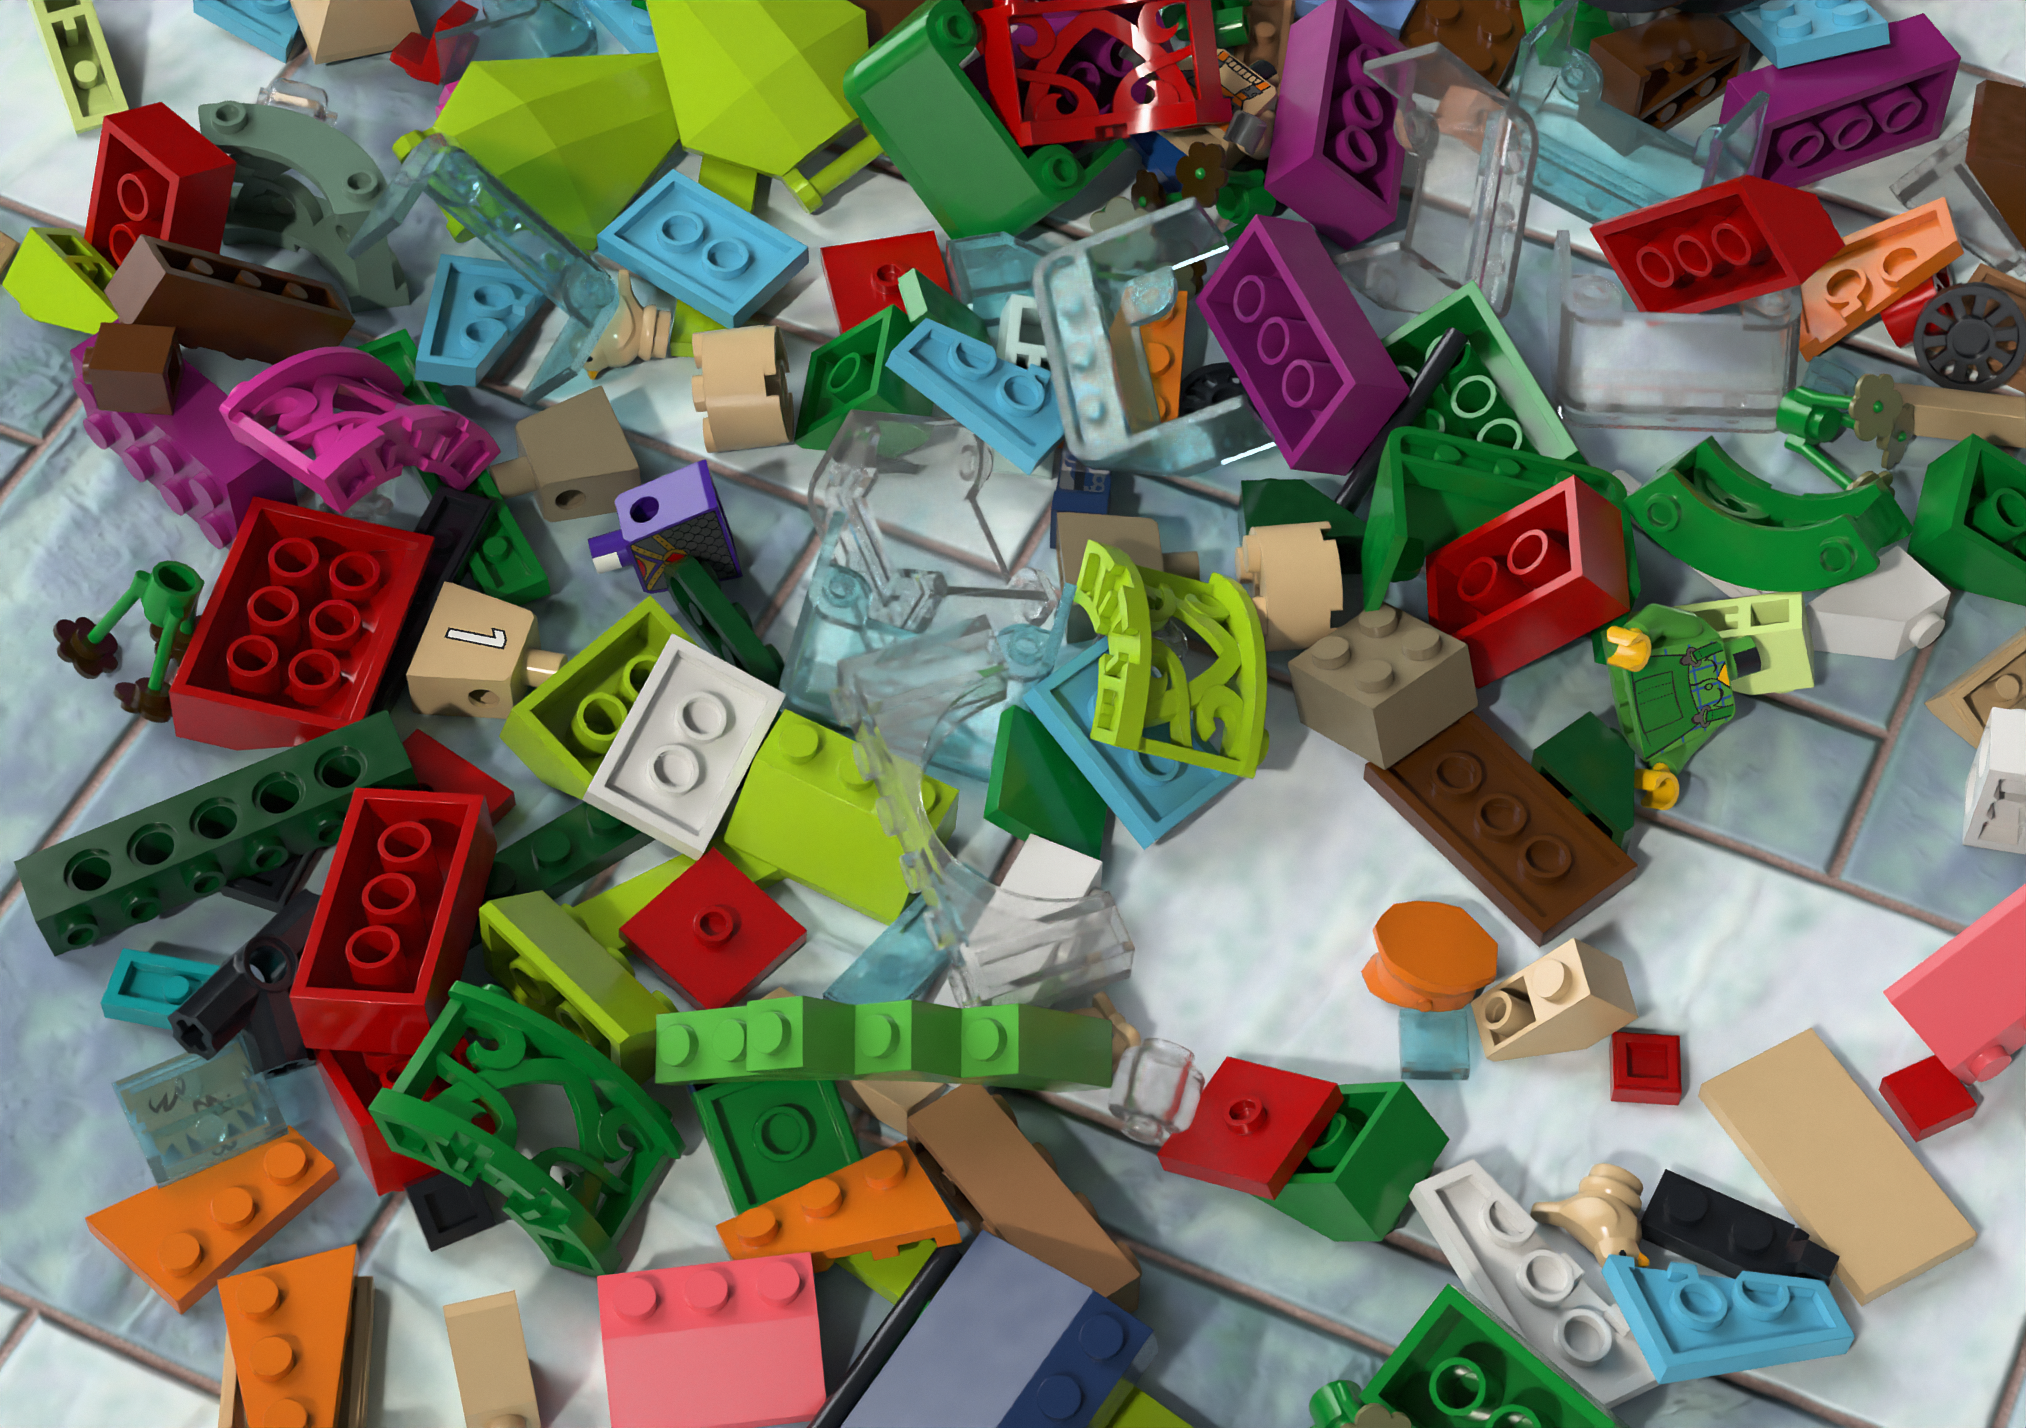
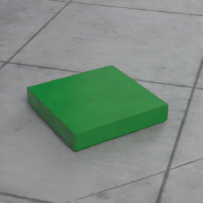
M1016 704L1012 705L1000 714L983 818L1026 842L1031 833L1100 860L1107 803L1038 717Z
M835 1080L727 1082L715 1084L690 1095L735 1217L749 1209L756 1208L798 1189L813 1180L820 1179L864 1159Z

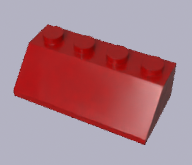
M1748 174L1597 222L1589 228L1648 327L1801 285L1846 246L1833 225L1830 215L1823 208L1816 194Z

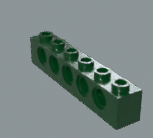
M386 709L16 860L14 864L35 922L54 957L70 950L85 948L93 944L97 939L133 924L148 922L160 913L193 899L211 896L228 884V881L239 877L247 878L259 872L274 870L289 858L297 855L300 856L322 846L338 843L355 787L421 791V788Z

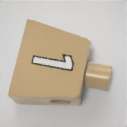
M444 582L406 674L413 713L507 719L511 709L523 700L527 687H539L568 663V657L566 654L541 650L537 616L531 610L454 583Z

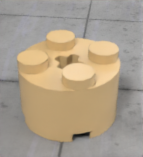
M756 325L693 333L694 360L697 369L702 368L703 375L692 376V395L696 412L707 411L708 417L703 418V436L707 453L777 446L781 443L793 442L792 392L788 393L786 373H790L780 326Z
M1328 521L1252 527L1249 535L1243 536L1242 547L1235 548L1237 582L1239 584H1248V593L1261 623L1266 652L1308 649L1315 642L1338 629L1330 628L1331 611L1343 610L1342 576L1336 540H1323L1332 528Z

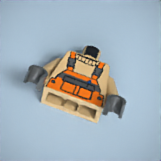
M1126 45L1118 53L1121 58L1133 63V69L1146 63ZM1217 49L1223 98H1230L1233 116L1231 122L1168 133L1163 131L1157 133L1187 156H1189V147L1194 142H1203L1205 145L1211 143L1220 144L1226 153L1224 167L1226 170H1231L1246 154L1255 160H1264L1269 157L1276 117L1274 109L1278 98L1276 89L1279 85V76L1275 67L1266 60H1258L1247 67L1226 50ZM1188 57L1176 64L1186 78L1195 100H1197L1192 57ZM1154 72L1144 76L1149 82L1159 80ZM1147 87L1143 104H1148L1153 100V91L1149 87Z

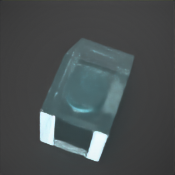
M1004 231L946 240V273L953 297L984 319L986 327L1000 325L1001 311L1012 294L1049 299L1052 292H1064L1068 283L1077 281V272L1074 264Z

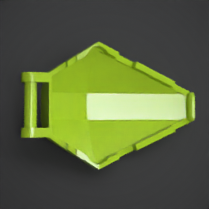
M645 0L683 151L742 169L746 168L782 181L808 215L823 205L821 199L879 155L883 154L888 157L844 98L843 77L846 70L869 50L865 10L847 0ZM858 123L868 136L809 180L802 176L798 170L799 167Z
M655 52L471 61L434 125L424 131L413 130L404 134L394 143L392 151L403 166L410 165L447 218L446 229L457 243L469 241L485 232L497 229L527 232L532 238L548 239L549 242L594 251L598 246L597 235L620 216V213L636 194L639 195L681 144L664 71L662 70L659 54ZM439 153L477 208L466 206L432 155Z

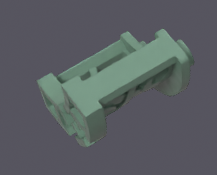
M236 101L202 104L198 107L201 134L224 153L230 154L229 157L237 162L233 182L244 184L243 186H232L222 239L223 245L260 244L284 248L296 252L299 247L310 251L319 257L320 265L338 281L344 290L350 304L351 313L410 305L404 272L396 255L388 245L384 217L392 216L395 213L391 191L376 163L357 143L344 133L322 121L288 109L260 104L239 103ZM294 169L316 185L326 199L314 196L306 186L290 175L284 174V172Z

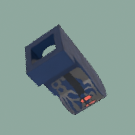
M1064 440L1058 481L1051 506V549H1056L1057 512L1109 515L1113 444Z

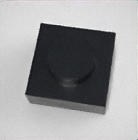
M436 1169L402 1184L426 1245L431 1252L496 1225L478 1177L472 1186L469 1187L456 1178Z

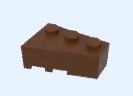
M1681 11L1591 39L1585 78L1580 89L1581 100L1577 122L1623 158H1627L1723 95L1726 91L1728 79L1744 73L1751 41L1713 13H1693Z

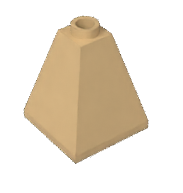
M289 0L315 65L392 51L411 32L422 35L410 0Z

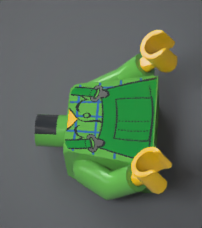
M1652 603L1644 607L1623 627L1611 626L1609 629L1601 631L1600 634L1620 732L1635 753L1644 762L1649 761L1648 769L1639 768L1635 770L1634 788L1647 790V794L1640 804L1645 808L1669 810L1678 799L1679 783L1677 777L1689 758L1717 730L1718 726L1730 721L1735 715L1736 707L1731 681L1761 671V660L1757 647L1750 636L1747 635L1723 643L1720 635L1700 616H1696L1690 611Z

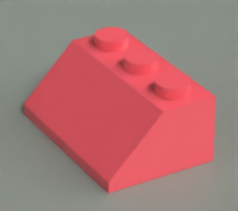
M2026 884L1883 991L1891 1004L1945 1067L1967 1086H1970L1975 1081L1984 1082L2000 1074L2010 1064V1055L2026 1044Z
M811 1252L597 1276L611 1428H756L812 1421L826 1401Z

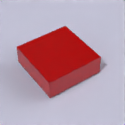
M1616 1031L1612 1033L1609 1042L1610 1101L1678 1106L1682 1094L1680 1036Z
M1936 1055L1883 1077L1878 1089L1916 1143L1972 1118L1977 1108V1103L1960 1080L1945 1067Z

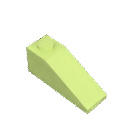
M27 0L44 53L75 133L80 134L102 128L104 116L129 110L92 0Z
M1802 591L1777 592L1673 606L1674 608L1690 611L1696 616L1703 618L1720 635L1723 643L1747 635L1752 638L1759 652L1761 671L1731 681L1732 691L1747 695H1757L1773 692L1788 693L1796 689L1814 687V645ZM1640 611L1630 612L1626 623Z

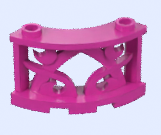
M343 346L323 347L291 356L272 365L251 380L243 381L236 385L219 408L236 441L244 446H249L318 493L324 503L342 515L354 503L377 486L401 476L404 466H416L424 472L436 473L448 487L464 491L501 453L498 445L489 433L461 413L445 406L417 405L401 395L405 390V386L399 376L389 366L371 354L356 348ZM333 408L343 410V412L334 414ZM277 424L275 433H272L268 430L269 428ZM312 447L316 459L313 461L302 452Z

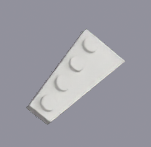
M1474 1159L1415 1184L1409 1198L1466 1290L1608 1409L1659 1386L1619 1306L1614 1303L1609 1307L1581 1278L1585 1271L1565 1251L1561 1255L1556 1253L1534 1231L1537 1223Z

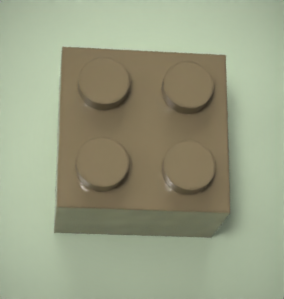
M1382 601L1379 610L1369 612L1363 610L1358 616L1325 638L1318 640L1313 646L1287 662L1300 723L1384 770L1478 706L1468 645L1385 601Z

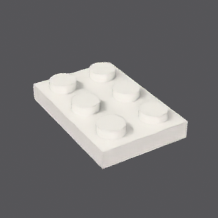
M672 633L582 800L696 861L699 860L786 694Z

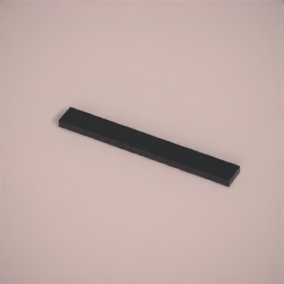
M438 486L414 530L415 533L435 537V546L367 717L386 709L389 715L392 712L408 682L406 674L444 582L461 584L470 568V558L475 550L478 553L497 518L498 509L496 501L447 486ZM317 849L289 858L274 870L259 872L247 878L239 877L228 881V884L224 885L221 889V893L223 896L278 913L288 904Z

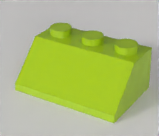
M649 595L511 709L499 737L542 783L582 800L671 634L673 633L695 646L701 647Z
M785 709L752 762L722 844L780 869L781 875L887 926L897 929L956 829L960 790Z
M543 890L489 900L479 908L485 971L510 993L519 1004L549 1018L593 1046L622 1069L639 1086L643 1085L655 1074L656 1014L677 1013L679 1011L673 1002L662 992L655 990L651 994L635 979L636 975L633 967L621 952L611 946L605 950L589 935L590 930L587 923L572 906L567 903L559 906Z

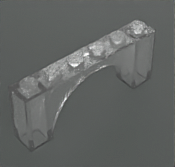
M986 614L838 660L837 687L829 690V696L839 725L843 727L850 724L856 737L857 743L852 744V750L861 778L864 782L873 779L881 798L876 799V809L881 826L887 837L897 835L905 854L899 856V862L905 883L912 894L921 891L929 911L924 912L923 918L930 942L935 951L945 949L953 969L948 971V980L958 1007L971 1008L1021 1003L1043 1008L1130 978L1135 947L1110 891L1077 898L1053 899L1034 897L1003 889L985 881L957 861L939 840L928 820L920 788L927 767L939 746L959 725L974 714L1007 699L1009 666Z

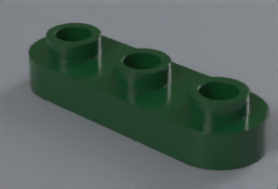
M686 555L664 566L665 582L673 601L714 656L782 691L781 679L787 676V670L781 655L772 644L763 645L754 633L751 619L744 607L739 602L731 604L721 592L720 582L710 564L706 561L699 563L693 556Z

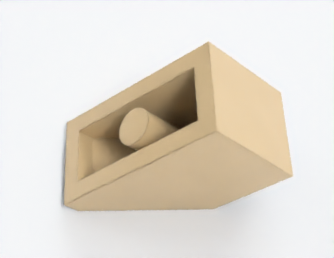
M515 1290L444 1305L445 1322L467 1428H541Z

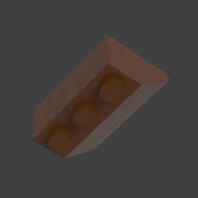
M1986 79L1976 85L1965 163L2026 251V88Z

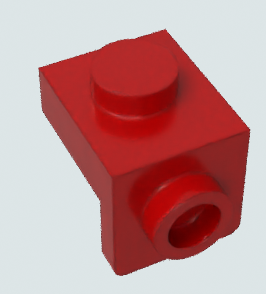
M458 0L437 20L431 40L418 33L411 32L392 50L389 60L404 68L405 72L412 78L423 82H431L438 86L459 66L460 62L465 63L471 55L478 39V33L473 31L472 28L479 9Z

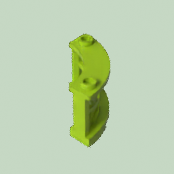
M1088 539L1073 601L1084 607L1093 623L1095 633L1106 635L1109 645V654L1104 653L1099 658L1098 691L1090 739L1124 749L1253 779L1256 775L1257 766L1264 761L1267 755L1269 733L1264 728L1267 701L1265 642L1261 623L1249 594L1241 584L1229 576L1213 572L1209 583L1174 575L1136 565L1128 554L1120 548ZM1171 616L1181 620L1197 632L1218 655V659L1210 668L1188 683L1184 668L1176 654L1162 641L1151 636V632L1163 628ZM1151 665L1159 670L1162 677L1155 678L1151 676ZM1191 711H1193L1195 731L1204 742H1207L1216 730L1214 717L1223 721V736L1219 755L1193 749L1190 729ZM1170 722L1171 744L1142 737L1143 728Z

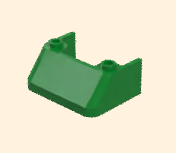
M926 0L848 67L843 77V91L850 106L956 247L969 256L979 257L999 249L1073 198L1119 156L1127 146L1120 138L1077 159L1067 148L1057 144H1049L1039 148L1027 158L959 66V63L976 46L977 28L972 16L960 0Z
M1398 427L1390 432L1381 455L1361 550L1364 610L1369 612L1380 609L1390 582L1409 581L1416 578L1423 567L1425 556L1575 475L1621 510L1630 611L1591 631L1594 662L1607 665L1600 632L1609 629L1611 626L1623 627L1641 590L1630 512L1623 505V500L1627 497V490L1616 476L1597 467L1418 427Z

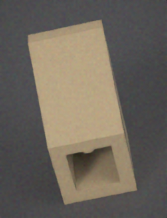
M1576 938L1570 939L1470 1002L1485 1057L1494 1062L1587 1049L1639 1018L1622 961Z

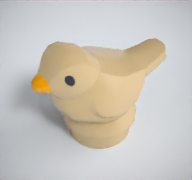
M619 269L617 298L595 330L584 337L577 346L576 357L578 363L587 371L589 378L594 380L597 374L604 368H619L629 365L637 356L645 361H650V357L665 359L671 311L657 310L656 305L643 307L632 291L629 271Z
M1596 1164L1592 1166L1589 1175L1580 1181L1578 1194L1559 1202H1535L1533 1204L1530 1216L1534 1221L1563 1227L1581 1245L1595 1255L1602 1269L1609 1254L1634 1257L1635 1267L1645 1268L1650 1264L1649 1259L1639 1249L1642 1240L1641 1223L1636 1216L1642 1207L1640 1196L1643 1191V1184L1631 1172L1611 1164Z

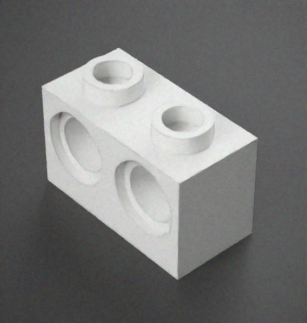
M1992 707L1966 780L1962 845L2026 855V710L2024 709L2010 710Z

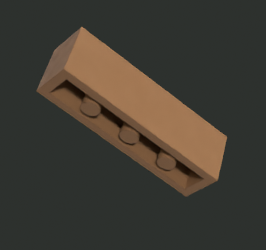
M961 1084L907 1118V1144L932 1184L976 1238L984 1229L1092 1288L1129 1314L1138 1309L1142 1269L1136 1256L1125 1243L1118 1241L1114 1244L1100 1227L1098 1214L1089 1199L1079 1191L1072 1193L1058 1177L1059 1173L1056 1163L1048 1150L1039 1142L1031 1144L1017 1128L1018 1123L1014 1112L1001 1095L994 1094L991 1096L982 1085Z

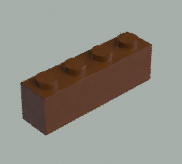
M143 234L139 236L104 290L118 313L120 323L176 327L179 344L186 348L198 349L202 347L223 352L236 360L243 361L248 358L271 365L308 350L339 346L356 322L329 283Z

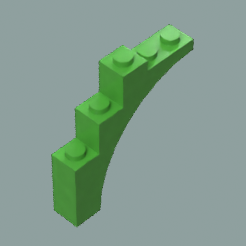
M808 996L747 1001V1006L656 1014L655 1083L678 1086L754 1081L864 1080L972 1084L1021 1088L1052 1093L1112 1089V1021L1021 1003L956 1008L912 999L858 1005Z

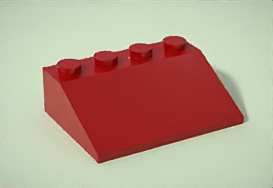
M253 496L169 690L176 737L237 751L295 747L366 718L434 549L435 537Z

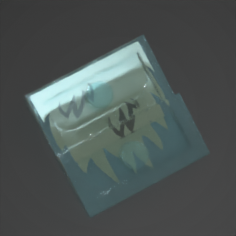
M241 1031L208 1061L197 1054L185 1052L111 1083L117 1101L158 1189L289 1134L288 1127L263 1073L260 1072L254 1075Z

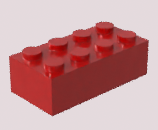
M355 787L289 995L305 1048L414 1055L450 1000L448 995L449 989L456 980L460 981L479 915V908L482 904L498 846L485 795Z

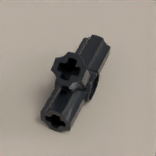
M306 888L299 892L248 942L228 957L210 978L169 1015L167 1019L173 1029L172 1037L189 1054H197L208 1061L242 1031L255 1078L262 1077L266 1080L285 1076L291 1072L307 1068L316 1061L313 1048H305L289 995L321 895L314 894ZM250 965H253L261 972L265 982L255 977Z

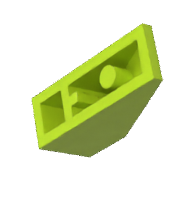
M30 227L2 283V286L20 303L21 311L38 322L49 323L93 335L99 331L101 322L112 323L118 319L117 311L104 292L116 270L75 228Z

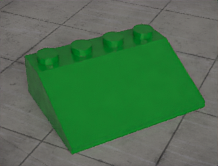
M1474 279L1380 340L1409 387L1447 328L1452 327L1459 330L1468 339V342L1412 427L1591 466L1498 313Z

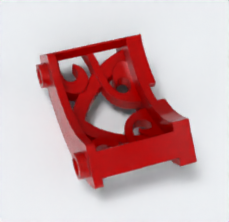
M992 0L993 8L972 12L975 24H981L992 110L1022 151L1039 149L1049 144L1061 145L1079 141L1082 144L1120 138L1126 139L1131 138V135L1148 132L1163 131L1168 133L1231 122L1233 118L1230 98H1223L1210 0H1054L1041 2ZM1185 4L1190 45L1167 53L1160 45L1174 36L1179 22L1171 28H1161L1156 22V13L1167 6ZM1142 7L1137 16L1136 26L1110 12ZM1076 16L1056 37L1051 25L1046 20ZM1025 25L1034 30L1036 34L1034 45L1025 46L1018 43L1017 46L1026 58L1039 61L1035 70L1015 67L1010 26ZM1093 29H1097L1119 40L1146 62L1135 67L1121 80L1113 96L1112 113L1108 114L1099 113V108L1093 95L1083 84L1069 76L1055 74L1069 51ZM1191 55L1197 100H1195L1186 78L1176 64ZM1154 72L1159 80L1145 84V86L1153 91V100L1148 104L1137 103L1131 96V87L1142 77ZM1017 80L1029 83L1023 116ZM1050 86L1068 90L1076 96L1077 107L1073 113L1062 114L1057 110L1056 102L1062 94L1052 93L1047 95Z

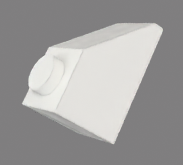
M1897 545L1879 557L1880 566L1875 571L1858 579L1834 586L1807 604L1806 612L1814 651L1895 660L1915 646L1919 649L1925 648L1939 636L1945 626L1943 616L1951 592Z

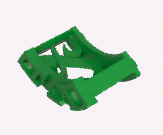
M1712 435L1656 470V474L1623 500L1624 507L1630 512L1634 520L1653 540L1676 558L1713 578L1761 591H1813L1834 587L1858 579L1875 571L1880 566V560L1876 553L1881 548L1909 536L1914 530L1881 477L1866 485L1837 493H1804L1802 496L1784 493L1772 489V484L1759 479L1742 468L1721 448Z
M456 980L448 991L450 1000L392 1089L381 1088L368 1108L370 1114L392 1152L426 1163L456 1178L469 1187L472 1186L478 1176L505 1195L508 1200L502 1210L529 1234L546 1255L552 1266L595 1278L601 1275L615 1274L623 1260L616 1247L669 1158L680 1159L686 1149L683 1139L672 1124L674 1121L673 1114L663 1104L653 1100L630 1076L593 1046L549 1018L517 1003L514 997L503 988L493 984H484L480 988ZM466 1030L499 1044L496 1051L484 1049L477 1041H474L467 1047L466 1057L472 1067L479 1071L476 1074L449 1057ZM524 1055L527 1056V1057H529V1058H531V1059L522 1060L523 1057H524ZM437 1075L453 1085L429 1103L421 1100ZM533 1084L563 1086L575 1116L580 1151L568 1147H554L540 1152L530 1160L516 1151L515 1147L518 1136L516 1117L507 1100L498 1091ZM488 1112L495 1124L494 1134L491 1135L472 1124V1118H481ZM617 1134L626 1146L633 1148L631 1153L620 1147L617 1141ZM630 1153L617 1176L604 1167V1162L609 1164L616 1163ZM552 1166H560L573 1171L562 1177L565 1188L550 1176ZM600 1192H601V1193H603L605 1196H604V1198L602 1199L601 1203L599 1204V1206H598V1208H597V1204H598L599 1196H600Z

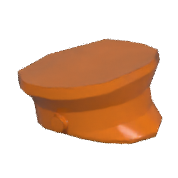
M1429 901L1396 903L1381 915L1372 931L1379 952L1372 955L1361 971L1369 992L1383 1001L1421 1012L1445 1013L1462 1009L1473 1001L1477 989L1495 981L1498 943L1461 907Z

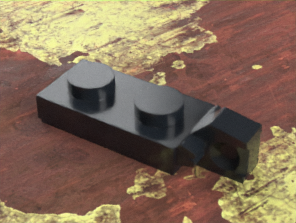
M1665 1169L1640 1221L1642 1239L1732 1279H1736L1742 1271L1823 1280L1827 1287H1829L1840 1257L1808 1240L1810 1235L1800 1228H1794V1224Z

